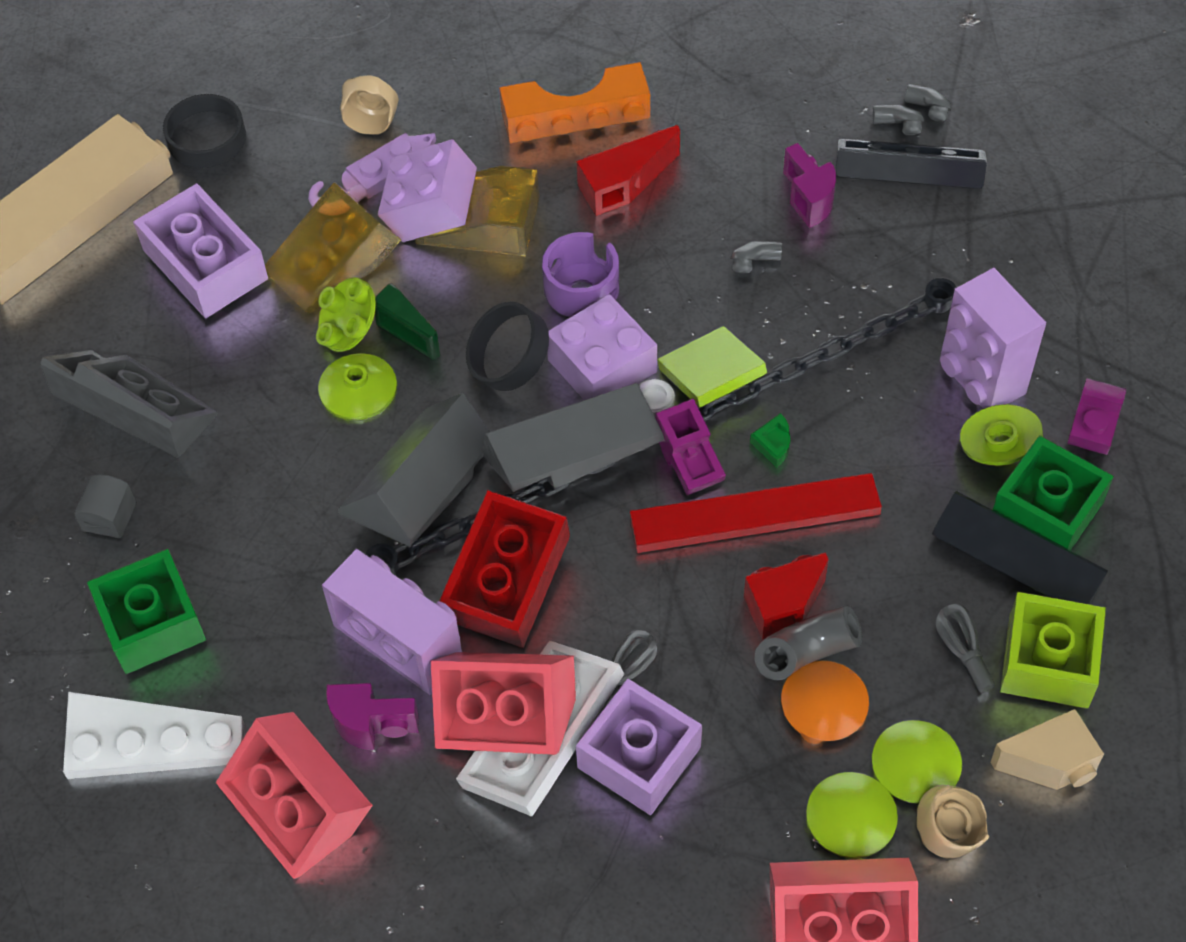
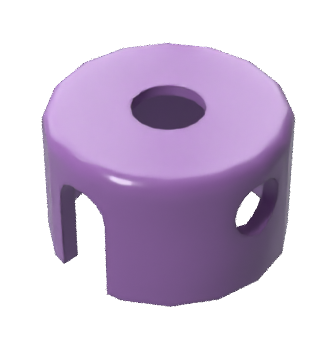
M573 232L561 236L548 246L543 255L542 263L544 295L549 305L559 314L572 317L609 294L615 300L619 295V256L610 242L606 245V261L595 254L593 234L589 232ZM557 259L555 265L552 267L554 260ZM578 282H587L591 285L588 288H572Z

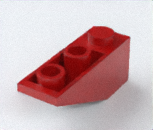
M675 125L664 130L655 131L650 135L630 142H624L617 147L597 154H591L586 158L576 161L578 187L595 216L630 204L680 155L679 126Z

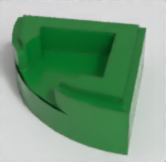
M781 413L750 434V443L776 468L786 459L790 448L789 424Z

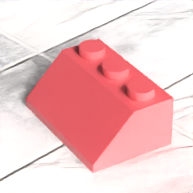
M455 652L431 660L435 749L550 755L559 753L576 701L574 655Z
M294 712L256 718L216 781L219 788L293 879L302 876L350 839L373 806Z
M909 858L770 863V907L773 942H918V880Z

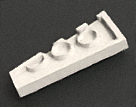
M68 692L63 772L67 779L224 766L228 764L245 737V723L242 716Z

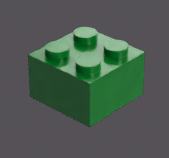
M1039 435L998 491L993 510L1071 551L1103 505L1114 476Z
M169 549L87 582L113 651L125 674L206 641Z

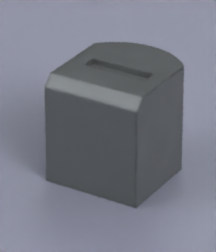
M93 475L88 481L74 515L82 531L121 538L137 502L129 484L125 481L108 475Z

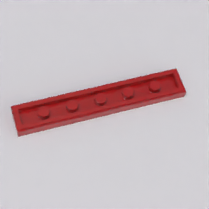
M868 473L631 510L630 521L637 553L876 516L881 515L882 505L873 474Z

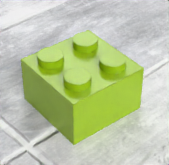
M1017 592L1009 616L1000 692L1088 709L1099 685L1106 607Z

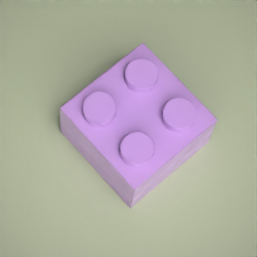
M453 139L391 158L378 216L402 242L463 226L466 223L477 167Z
M610 294L548 331V361L583 400L635 383L639 384L657 373V344Z
M627 679L577 743V768L651 816L701 748L702 724L635 682Z

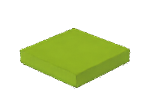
M724 326L657 359L659 370L690 399H694L699 408L767 374L766 363Z

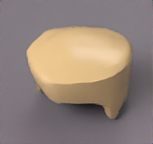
M367 75L348 79L342 85V101L340 105L342 120L345 125L358 133L381 134L389 128L393 121L399 101L398 95L389 84L379 77Z
M937 785L928 790L921 798L917 808V830L920 832L921 841L924 846L932 853L942 858H958L972 852L988 840L986 810L982 800L975 794L961 787Z

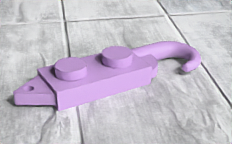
M404 133L346 167V171L342 174L341 179L345 192L332 200L325 201L318 197L319 191L324 187V183L318 181L309 191L308 200L311 206L319 212L335 214L365 197L368 199L384 190L391 158L435 144V133L408 136Z

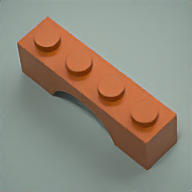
M641 62L605 68L603 78L596 87L586 93L575 96L552 94L541 88L535 81L499 87L501 112L509 143L530 141L532 139L650 118V90Z

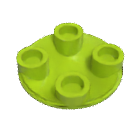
M356 277L348 278L334 288L328 286L323 289L318 299L321 311L318 323L319 328L316 332L317 342L332 351L344 352L355 347L364 338L372 324L376 308L375 294L367 281Z
M920 720L902 721L887 728L874 745L872 752L874 779L879 781L894 797L909 803L919 804L923 795L937 785L956 786L962 771L961 754L952 737L940 727Z
M856 772L834 774L821 781L812 791L806 810L807 827L818 843L828 851L845 857L847 860L866 859L867 856L883 849L892 839L898 821L896 804L890 792L876 779Z

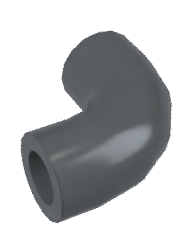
M845 605L791 624L770 635L758 645L754 656L755 664L760 673L766 678L784 680L801 667L814 661L861 646L862 632L859 621L853 609L849 605Z

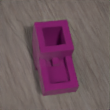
M799 143L785 148L783 174L792 184L790 204L806 225L811 228L824 221L832 210L836 172L831 162L818 167L815 158L811 154L807 155Z
M1086 378L1067 444L1108 455L1118 417L1123 406L1126 388Z
M694 399L656 413L655 419L665 439L659 442L667 464L673 465L686 495L724 481L726 474L709 442L711 433Z
M371 683L327 685V703L335 728L340 736L349 744L365 750H374L375 734L399 738L407 733H419V714L415 698L375 699Z

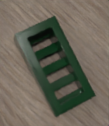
M389 283L375 297L376 325L432 360H436L440 356L437 331L395 285Z

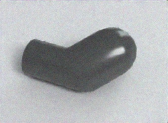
M753 241L734 250L730 258L733 259L732 270L735 273H750L752 270V260L781 261L782 242Z

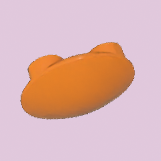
M814 661L801 667L787 678L781 693V705L787 721L795 730L801 733L803 739L812 744H819L823 741H835L846 738L857 731L866 721L869 709V696L861 678L850 668L832 661Z

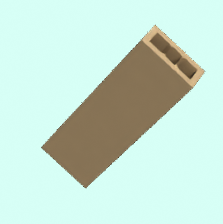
M117 114L0 200V304L3 305L173 175L169 162L170 152L160 140L156 139L154 141L148 137L136 122L130 123Z

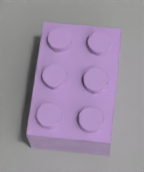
M197 183L133 221L143 251L205 319L268 280L261 250Z
M992 268L955 288L940 356L941 366L947 375L954 377L962 385L968 398L974 404H979L982 409L995 405L1009 404L1027 393L1046 321L995 268Z
M356 549L322 584L333 626L428 695L432 694L431 660L455 652H462L456 621L457 617L452 609L440 601L435 604L426 598L419 586L410 579H399L391 573L387 564L377 556L372 555L369 558Z

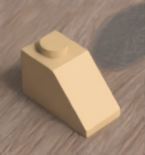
M1073 709L997 743L990 763L997 771L1058 790L1071 783L1073 787H1079L1091 781L1097 775L1096 771L1104 753L1077 711Z

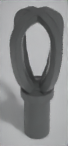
M958 604L942 608L936 618V628L946 646L960 658L962 664L967 667L979 692L984 693L991 690L996 685L982 660L983 655L979 649L976 627L969 611L964 606ZM949 614L952 615L958 622L966 639L969 651L962 644V642L956 635L954 629L952 628L947 618Z
M644 630L631 631L614 653L611 661L621 666L637 645L644 641L648 643V646L638 657L623 669L624 676L616 688H620L627 679H632L639 675L655 659L657 654L656 639Z

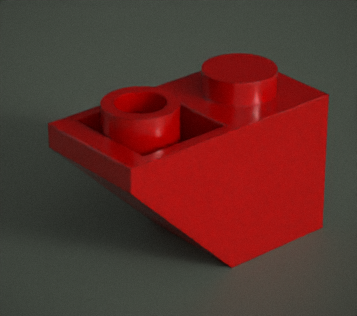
M826 552L814 556L802 555L795 558L791 563L775 568L762 567L745 577L744 599L762 640L791 624L807 618L826 580L829 561Z

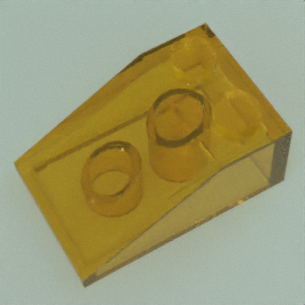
M497 166L476 171L465 225L415 239L416 244L526 256L539 203L537 170Z
M333 182L266 262L265 268L267 274L303 310L310 314L320 307L318 299L324 288L328 286L334 288L348 278H364L382 264L402 239L358 199Z

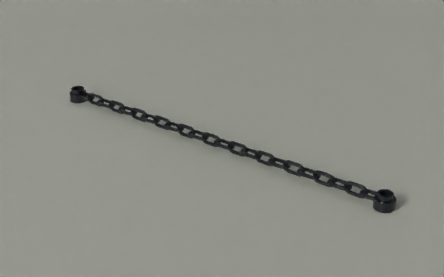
M945 278L931 280L926 286L925 295L910 301L906 307L891 315L884 314L863 324L862 328L846 336H837L820 344L816 350L800 358L794 357L774 366L767 374L701 407L704 421L709 420L713 417L714 413L730 405H740L755 398L762 390L776 383H785L801 376L808 368L822 361L834 360L851 351L852 347L868 339H878L894 331L898 325L912 318H921L932 312L938 314L947 312L951 309L954 290L957 288L956 285ZM925 302L928 308L918 312L917 304ZM907 313V315L896 320L897 317ZM886 320L885 326L887 328L873 334L874 328L872 326ZM863 334L862 337H859V338H857V339L851 341V339H853V338H855V337H857V336ZM840 342L842 349L828 355L827 347ZM815 356H818V358H816V359H813V360H811V361H809V362H807V363L805 362V361H807V360H809V359H811V358H813V357H815ZM795 363L794 367L797 371L783 377L781 369ZM769 378H772V380H770V381H768V382H765V383H763V384H761V385L759 384V383H761V382H763V381H765V380H767V379H769ZM749 385L748 389L751 393L736 399L735 391ZM723 400L726 401V402H724V403H722V404H719V405L713 407V405H715V404H717V403H719V402H721V401H723ZM656 443V444H654V445H652V446H650V447H647V448H645V449H643V450L649 449V448H651V447H653V446H655V445H657V444H659V443ZM616 461V462H614V463H612V464H609V465H607V466H605V467H603V468H600V469H598V470H596V471H594V472H592V473H589V474L599 473V472H601V471H603V470H605V469H607V468H609V467L615 465L618 461ZM544 478L515 494L503 496L529 503L539 497L551 496L568 487L571 482L556 489L553 487L545 491L543 483L547 482V479ZM531 492H534V494L529 495V496H527V497H525V498H523V499H520L521 497H523V496H525V495H527V494H529V493H531ZM478 511L465 518H455L437 527L433 533L416 540L411 547L401 544L393 548L388 544L381 543L370 547L365 555L369 558L372 555L379 557L389 564L388 567L391 573L396 575L399 568L419 558L420 554L439 545L451 544L467 536L473 525L470 521L475 520ZM459 524L461 532L445 539L446 535L442 531ZM431 540H434L433 542H431V543H429V544H427V545H425V546H423V547L420 548V545H422V544H424V543H426V542H429V541H431ZM408 548V553L411 556L399 561L397 553Z

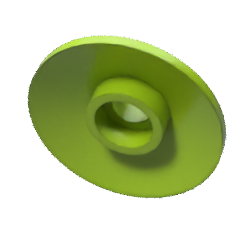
M350 354L335 360L324 370L319 380L318 392L323 406L336 417L345 420H365L380 414L392 403L397 392V380L392 367L383 359L371 354Z
M1008 404L991 406L976 412L964 423L960 432L961 447L965 454L976 462L995 466L1012 464L1022 460L1039 435L1043 437L1042 423L1038 416L1027 408Z

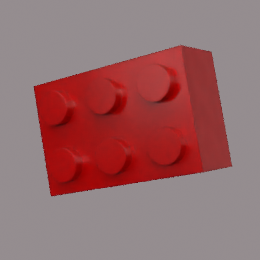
M487 490L439 600L455 613L457 625L524 648L570 538L567 517Z

